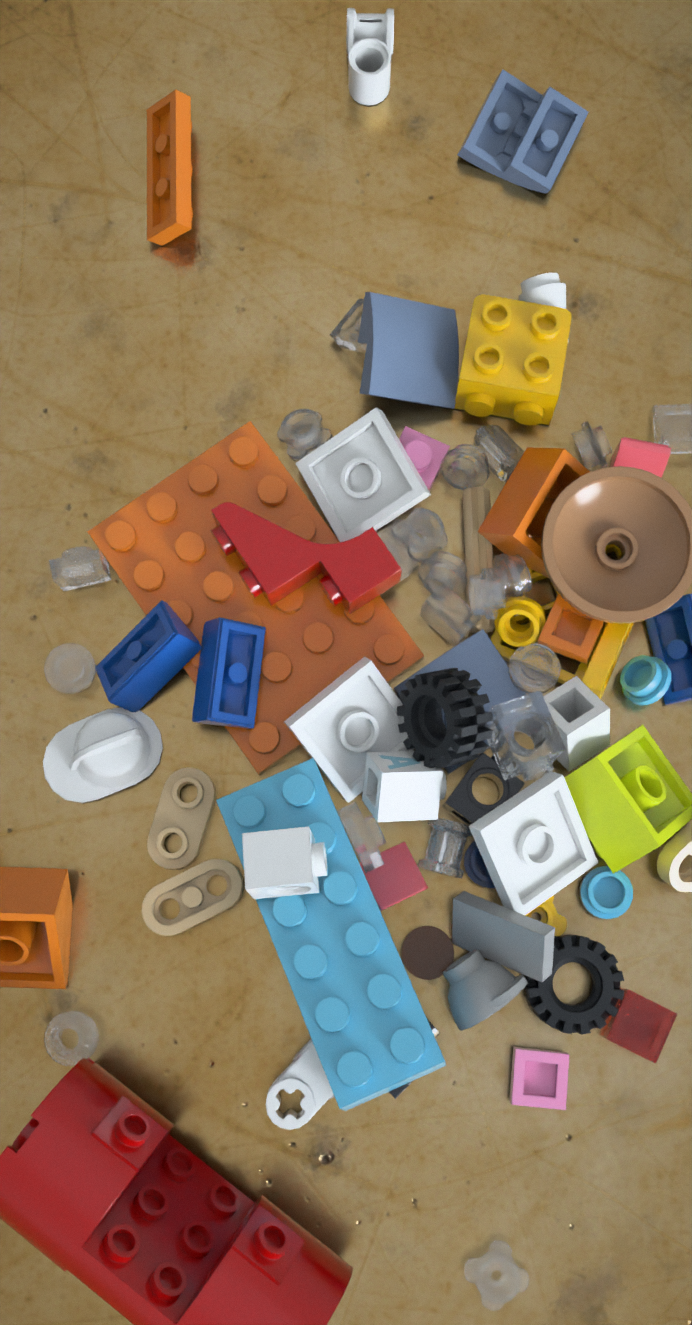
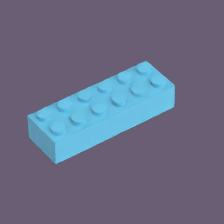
M314 758L217 799L216 802L243 869L242 833L309 826L314 835L315 843L324 842L327 876L318 877L319 893L256 899L339 1109L347 1111L446 1066L444 1057Z

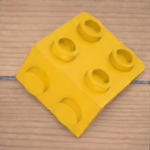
M485 294L478 295L473 302L455 398V409L465 410L467 413L478 417L494 415L511 418L523 425H550L560 394L572 319L571 313L565 308Z

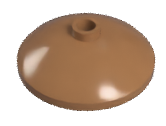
M623 466L591 471L568 485L557 497L547 514L541 538L542 558L547 575L556 591L566 602L591 618L622 624L640 622L659 615L675 604L692 583V509L676 488L651 472ZM610 544L617 546L621 551V559L612 560L608 558L605 553V547Z

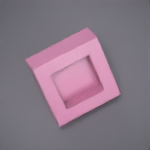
M405 426L399 440L430 492L449 453L450 446Z
M513 1047L509 1098L511 1105L566 1110L569 1054L560 1051Z

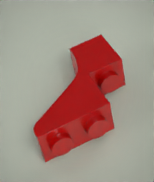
M231 502L222 503L211 510L217 527L210 530L214 539L226 556L233 552L236 553L245 567L238 572L242 581L254 598L263 594L270 606L321 573L324 577L318 580V583L333 606H337L342 602L349 614L400 582L402 569L373 527L359 536L344 542L320 544L308 541Z

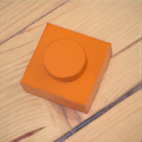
M558 594L539 636L538 646L587 664L605 622L579 612Z

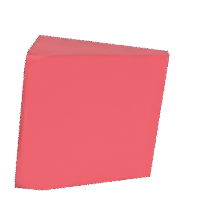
M624 437L621 438L612 454L610 467L638 468L662 478L670 457L671 448L668 445Z
M405 841L360 862V866L380 911L428 889Z

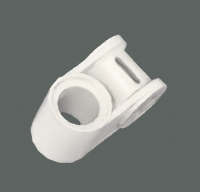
M347 8L346 50L348 54V87L352 98L363 105H376L384 101L389 94L391 54H393L394 9L387 8L385 14L356 13L355 8Z
M312 1039L292 1059L293 1062L279 1075L268 1090L265 1104L267 1115L280 1128L292 1130L302 1127L329 1099L334 1097ZM284 1089L289 1094L293 1093L296 1089L302 1091L303 1094L300 1097L302 1110L296 1113L290 1108L284 1114L279 1111L278 1108L281 1104L279 1091Z

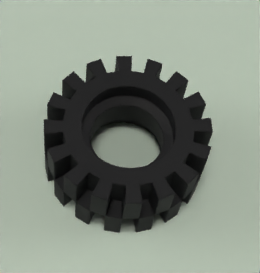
M449 668L415 675V678L409 679L405 683L407 689L400 692L399 699L405 705L397 706V716L404 717V723L398 724L399 732H407L408 738L403 741L406 749L415 748L412 757L417 762L424 761V766L427 768L436 767V769L474 760L479 757V753L485 752L488 747L483 740L491 739L493 730L485 727V723L493 721L492 712H485L483 705L490 701L487 693L478 695L477 691L482 685L477 679L469 680L471 673L466 670L458 671V668ZM442 709L445 713L447 729L442 719Z
M578 935L555 936L552 974L543 982L525 976L528 982L525 986L527 994L525 998L528 1005L534 1010L533 1013L550 1027L567 1034L591 1033L590 1030L593 1028L601 1029L607 1025L605 1020L609 1016L615 1017L619 1010L616 1008L618 999L623 1000L624 990L620 989V981H624L623 972L618 970L616 966L618 961L615 956L609 954L605 950L606 947L588 937ZM570 962H576L586 967L591 974L593 982L589 997L576 1005L563 1003L557 998L553 990V978L556 971L562 965Z

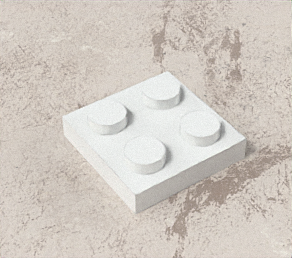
M374 408L295 463L340 542L357 537L372 527L377 531L431 495L385 414L378 408Z
M365 656L284 721L311 758H314L318 767L338 793L348 803L363 792L367 752L412 751L415 749H406L403 741L408 738L407 732H399L398 724L404 723V717L397 716V706H402L403 703L373 662Z
M553 771L548 772L469 826L503 907L523 915L531 912L598 864L565 778L562 774Z

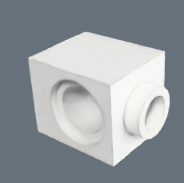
M309 826L242 833L245 890L253 899L319 893L318 877L327 876L326 849L324 842L315 843L314 835Z

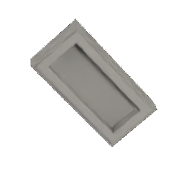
M466 891L453 898L452 944L468 951L478 949L484 958L540 982H543L552 974L555 927Z

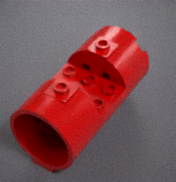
M89 1057L88 1059H81L58 1082L31 1114L32 1119L17 1136L12 1146L8 1145L0 1155V1219L64 1272L68 1270L133 1325H327L351 1279L353 1267L263 1195L255 1202L249 1199L169 1135L174 1127L173 1123Z

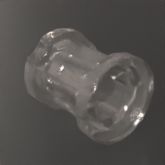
M443 818L429 820L428 825L432 827L425 858L419 860L418 868L462 879L464 871L460 868L466 840L467 837L473 836L469 825Z

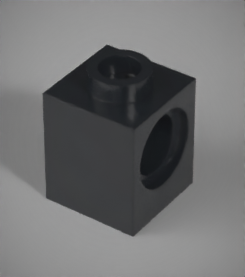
M494 752L491 758L485 753H481L442 807L470 826L516 795L525 783L516 777L520 770L511 761ZM481 777L492 779L499 788L497 802L491 805L478 802L472 793L474 780Z

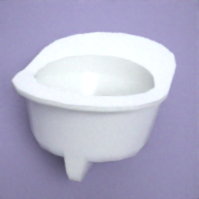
M118 707L96 713L68 725L55 734L46 747L43 759L45 779L52 790L65 800L79 803L99 800L136 785L151 775L161 758L163 749L161 733L154 721L140 710L130 712Z

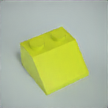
M641 725L564 777L587 836L591 840L593 849L599 857L604 859L613 874L660 847L692 819V793L644 725Z

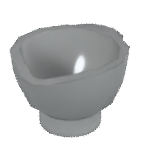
M478 949L463 955L442 972L450 984L447 994L450 1012L460 1031L475 1026L499 1011L528 984L523 974L515 977L497 962L485 960Z

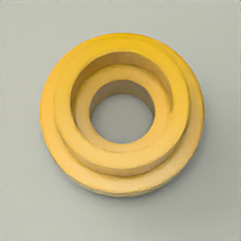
M518 596L507 599L499 606L494 624L497 633L507 644L514 647H525L538 641L547 619L545 611L539 603L533 599ZM516 614L524 615L529 618L530 622L520 625L513 620L512 616Z

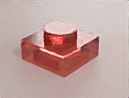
M624 988L623 1000L619 999L616 1006L619 1010L615 1017H611L603 1037L656 1064L677 1017V1013Z

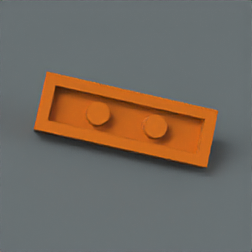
M176 89L147 109V240L160 246L167 244L192 229L191 97Z

